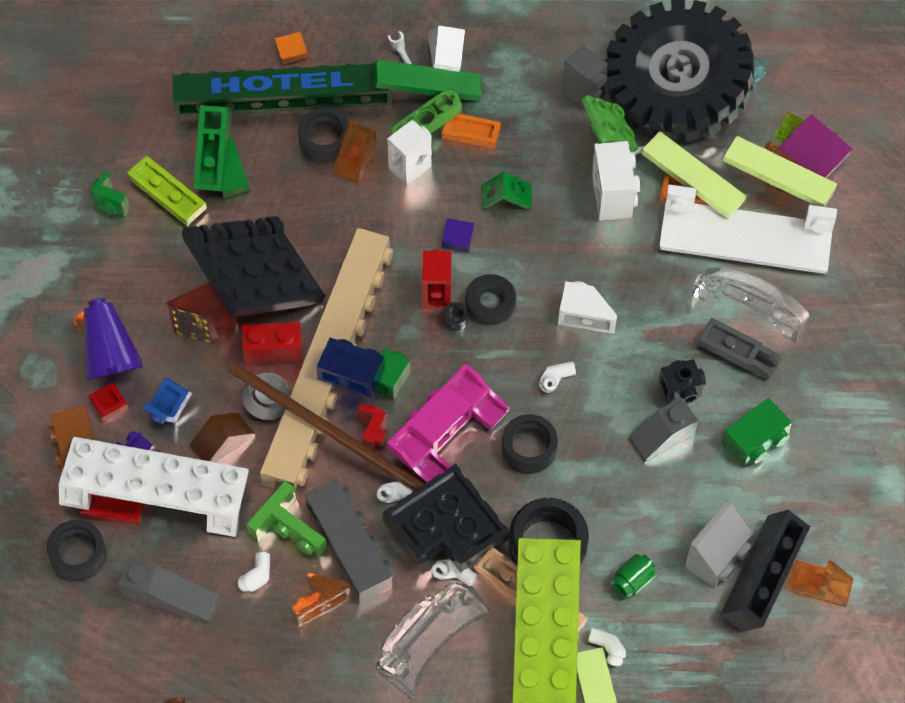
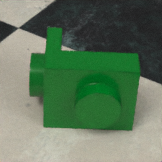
M103 171L100 178L95 179L91 187L95 207L101 208L109 215L116 214L125 218L130 210L127 195L113 190L110 173Z

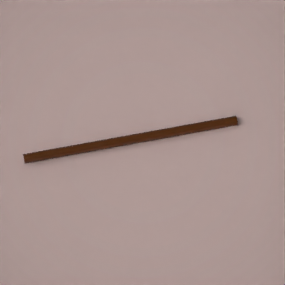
M233 362L228 369V372L413 491H418L423 487V482L239 364Z

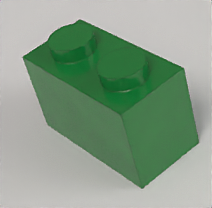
M768 397L726 428L721 443L745 468L752 462L755 464L760 462L774 445L776 447L783 445L790 437L789 431L792 422Z

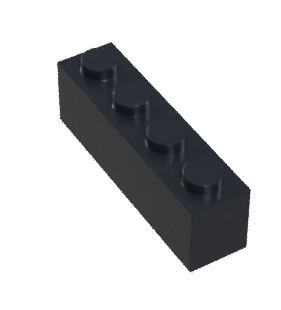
M790 510L768 515L720 615L742 632L764 627L811 526Z

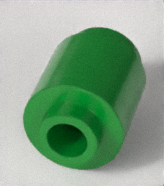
M635 554L614 573L611 584L624 598H628L630 595L635 596L656 577L654 570L656 566L648 556Z

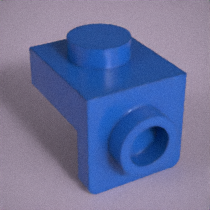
M165 377L152 401L144 402L142 407L149 411L148 417L160 424H164L165 421L176 423L192 392L172 379Z

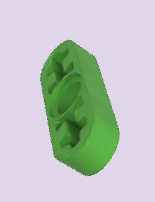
M452 90L441 92L394 125L391 135L412 119L419 126H424L432 134L461 112L462 103L459 95ZM430 115L434 117L428 124L420 123V120L425 116Z

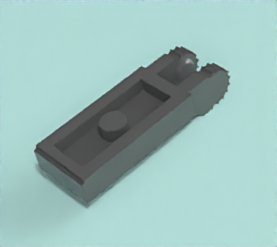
M714 318L710 319L697 342V345L746 370L750 369L754 375L764 379H770L773 371L767 365L755 360L757 355L762 361L776 366L781 361L780 355L763 346V343Z

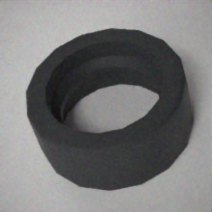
M318 108L305 114L298 127L301 150L307 157L319 162L335 161L342 157L349 149L351 141L350 127L346 117L339 111L331 108ZM330 125L339 129L341 135L332 144L319 145L310 141L308 134L317 126Z
M534 414L520 415L511 420L504 428L501 446L503 457L509 466L519 472L528 474L540 472L548 468L555 459L558 446L557 432L551 422L542 416ZM528 430L539 432L546 438V450L543 454L536 457L521 456L513 449L512 442L514 436Z
M69 520L60 524L51 532L47 540V554L53 569L61 577L69 580H84L93 576L102 568L106 559V546L100 530L92 523L84 520ZM73 536H86L93 541V555L86 562L78 565L64 563L59 556L61 544Z

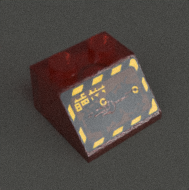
M210 282L166 302L172 330L177 335L214 344L219 341H227L239 332L237 318L231 317Z

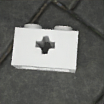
M413 119L387 138L388 168L405 185L410 184L431 168V134L424 126H419Z

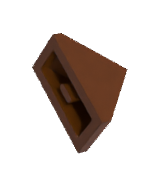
M238 412L212 415L190 443V447L200 460L217 462L253 438L255 433Z

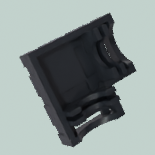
M456 463L443 474H439L425 483L418 491H413L400 500L397 505L383 512V522L402 540L412 560L418 567L443 550L461 573L469 568L484 552L509 540L510 530L504 523L500 522L498 515L486 500L484 501L481 498L478 490L468 478H465L462 470ZM400 520L402 524L406 527V529H408L410 533L414 536V538L417 540L419 544L415 545V543L411 540L408 534L398 523ZM482 539L485 541L469 553L466 551Z

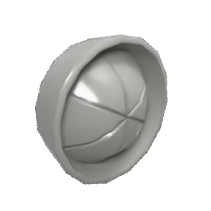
M265 372L256 375L285 395L291 396L286 381L279 375ZM245 383L242 389V402L249 413L262 420H275L283 416L284 407Z

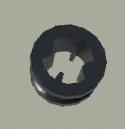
M458 302L447 304L443 309L444 326L451 331L464 329L468 323L467 308ZM456 313L457 316H460V320L454 321L451 314Z

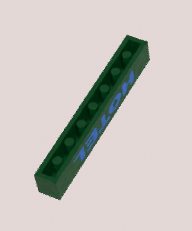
M375 63L361 65L346 64L342 66L320 65L317 67H291L287 69L266 68L263 70H237L233 72L211 71L209 73L172 75L175 117L199 116L200 105L228 107L232 110V114L314 110L318 108L393 105L392 90L375 88Z

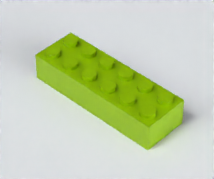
M518 539L512 703H576L581 540Z

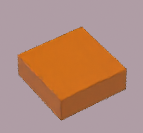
M300 32L274 38L282 65L308 58Z

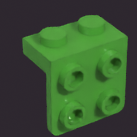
M589 95L582 98L584 107L591 120L589 124L598 144L628 141L630 152H635L639 149L634 140L635 134L628 127L624 118L625 113L618 104Z

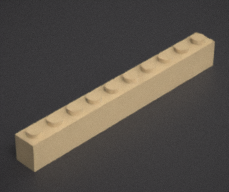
M357 228L290 396V398L328 421V418H326L328 410H333L337 401L338 394L335 392L338 384L343 385L347 374L346 363L354 358L357 346L354 344L356 337L362 336L366 325V320H364L366 312H371L374 306L375 296L373 294L375 288L380 289L382 285L384 265H389L393 256L389 236ZM285 409L260 471L262 485L278 489L286 481L295 488L296 495L299 485L304 486L306 482L308 461H313L318 450L317 438L319 434L323 435L324 433Z

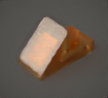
M795 560L787 591L847 607L854 578L831 560L827 561L825 568Z
M307 573L308 584L314 595L308 594L296 601L295 605L292 606L293 617L298 626L302 627L352 599V589L349 582Z

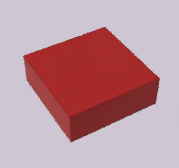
M114 382L88 395L89 401L102 422L128 409L127 402Z

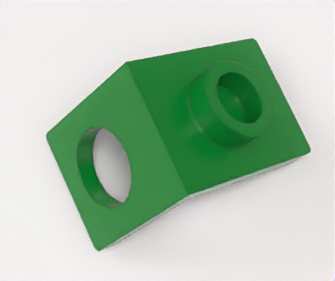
M503 171L482 184V208L487 209L500 200L505 199L528 210L532 207V185ZM496 185V192L494 196L489 199V191L492 188V186Z

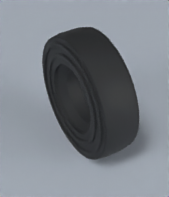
M495 274L482 275L474 279L468 286L465 294V305L471 317L476 321L489 325L499 324L507 320L514 312L516 292L513 285L506 278ZM486 291H495L500 294L502 301L497 307L488 308L481 304L480 296Z

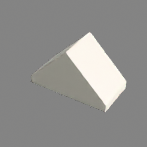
M437 26L429 31L427 37L433 68L460 71L465 30Z

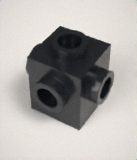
M694 359L688 361L677 360L669 366L661 368L659 384L668 405L680 398H683L688 404L701 397L703 386L706 385V378L702 368H697Z

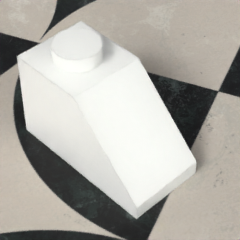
M565 281L558 324L615 334L617 315L596 288L580 281Z

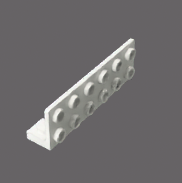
M668 185L659 244L660 250L822 274L827 273L832 231L836 221L837 209L809 205L805 219L737 209L727 219L710 205L694 203L696 188Z
M74 437L59 481V505L89 510L91 494L205 514L207 515L206 532L236 537L239 524V510L249 470L232 465Z

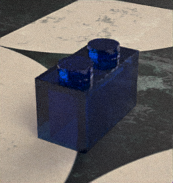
M330 337L316 366L317 379L372 399L385 371V358L374 349H363L354 346L348 340H337Z

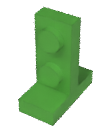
M284 481L247 523L249 537L259 542L273 526L283 538H288L289 536L297 542L296 545L302 552L307 555L313 554L320 559L327 551L326 538L287 511L296 500L295 488Z

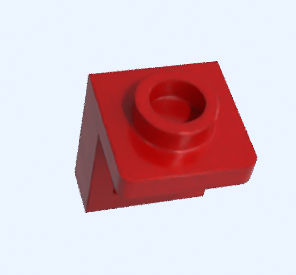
M359 404L357 409L358 420L368 424L362 437V444L375 452L378 446L382 447L387 438V413L375 405L366 406Z

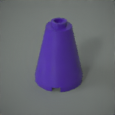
M105 298L89 301V307L84 309L86 379H98L143 367L142 359L113 303H106Z

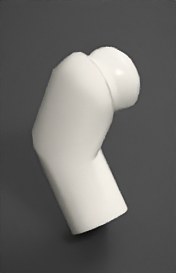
M574 362L548 366L539 380L541 390L546 393L553 392L561 378L576 375Z
M398 481L381 485L377 489L376 495L380 501L391 503L402 500L412 493L413 490Z
M258 552L255 554V568L238 579L240 590L252 592L268 582L270 576L269 553Z
M450 559L439 560L431 568L432 575L440 580L458 578L468 587L478 577L469 568L460 573Z
M592 628L588 642L606 649L608 652L606 658L608 664L613 666L622 665L623 658L626 657V650L619 638L613 634Z

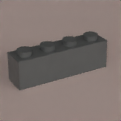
M335 479L306 493V507L322 536L326 538V543L358 602L362 604L392 589V577L395 576L394 571L388 560L382 561L378 553L381 549L375 536L367 534L365 530L367 523L360 510L355 512L351 503L354 501L349 489L346 486L342 488L339 481Z

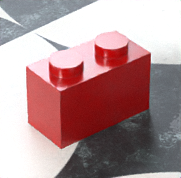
M442 249L423 251L422 309H444L447 304L451 303L452 251H444Z
M300 322L242 325L245 367L303 364Z

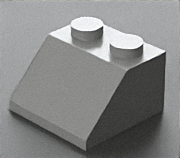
M727 500L692 541L687 556L685 568L713 588L716 587L720 580L725 583L735 570L733 564L738 558L743 561L753 547L750 545L753 533L732 503Z

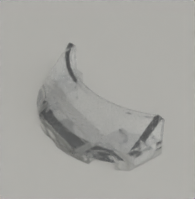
M709 267L700 273L694 282L692 296L705 301L709 294L714 293V298L718 300L723 294L773 317L771 324L777 326L778 323L783 325V337L795 343L810 315L802 305L778 287L756 276L738 270Z
M455 581L445 585L438 595L432 597L427 595L421 599L392 627L380 647L383 657L376 662V670L397 689L413 700L416 696L420 678L435 654L462 629L488 615L490 609L472 585Z

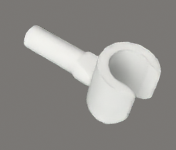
M398 31L399 40H392L391 36L388 35L390 50L398 52L404 63L412 64L406 54L403 33Z

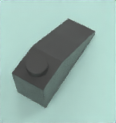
M133 558L128 559L118 584L124 599L205 623H209L218 599V594L157 565Z

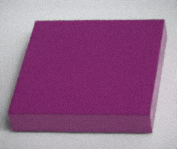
M810 114L774 154L822 177L828 178L852 153L853 148L814 115Z

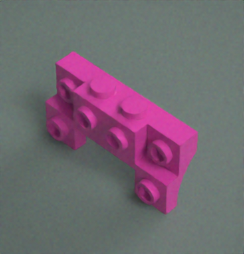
M465 364L440 390L435 389L428 396L427 403L420 410L417 408L409 415L407 423L387 442V450L409 467L410 474L425 484L451 467L437 452L472 417L491 430L509 412L510 406L489 388L479 373Z

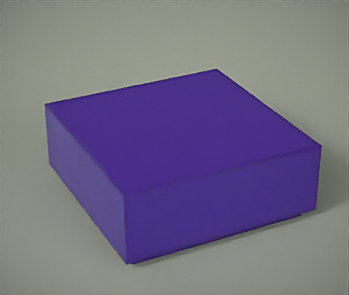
M447 218L442 238V247L469 251L474 232V223Z

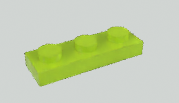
M147 155L127 172L130 181L186 226L207 209L206 202Z

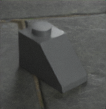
M680 398L654 413L630 436V440L644 461L647 462L694 437L698 419L684 399Z

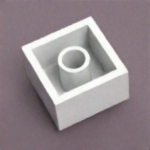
M628 141L594 145L591 174L599 221L632 218L633 208L638 207L637 192H640L639 176H634L633 169L636 168L635 152H630Z

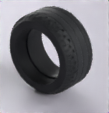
M546 497L539 498V500L535 499L529 502V504L527 503L516 513L511 522L509 535V550L516 564L518 539L523 538L524 533L529 527L543 521L559 523L570 531L574 540H581L580 565L582 564L587 553L589 531L584 517L577 508L575 509V506L561 499L557 500V498L551 497L547 499Z

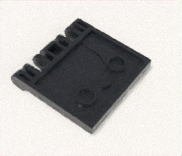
M278 216L258 218L255 220V224L252 220L247 219L243 222L238 220L221 224L214 223V225H211L210 230L207 225H200L199 227L188 226L182 230L183 241L231 317L321 304L326 297L285 235L284 224Z

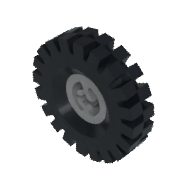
M671 0V10L666 11L663 3L659 2L649 6V17L641 10L630 17L631 27L623 23L615 32L616 41L610 40L606 50L608 59H605V62L608 63L606 81L609 98H611L612 103L618 104L625 113L624 118L628 126L634 130L640 125L641 134L652 139L660 131L674 142H677L678 133H685L686 142L700 139V129L704 128L708 136H711L721 131V120L730 125L739 117L738 107L745 109L750 100V91H753L755 71L751 41L747 32L743 33L742 25L735 17L728 20L727 11L718 6H715L708 13L707 2L694 0L691 9H686L685 0ZM691 65L695 66L699 70L694 77L692 75ZM666 68L668 70L669 81L662 77V73L665 71Z

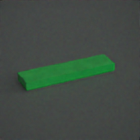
M376 60L374 64L375 88L434 96L443 91L452 90L459 95L460 99L478 102L482 97L481 76L478 73L456 72L384 60Z

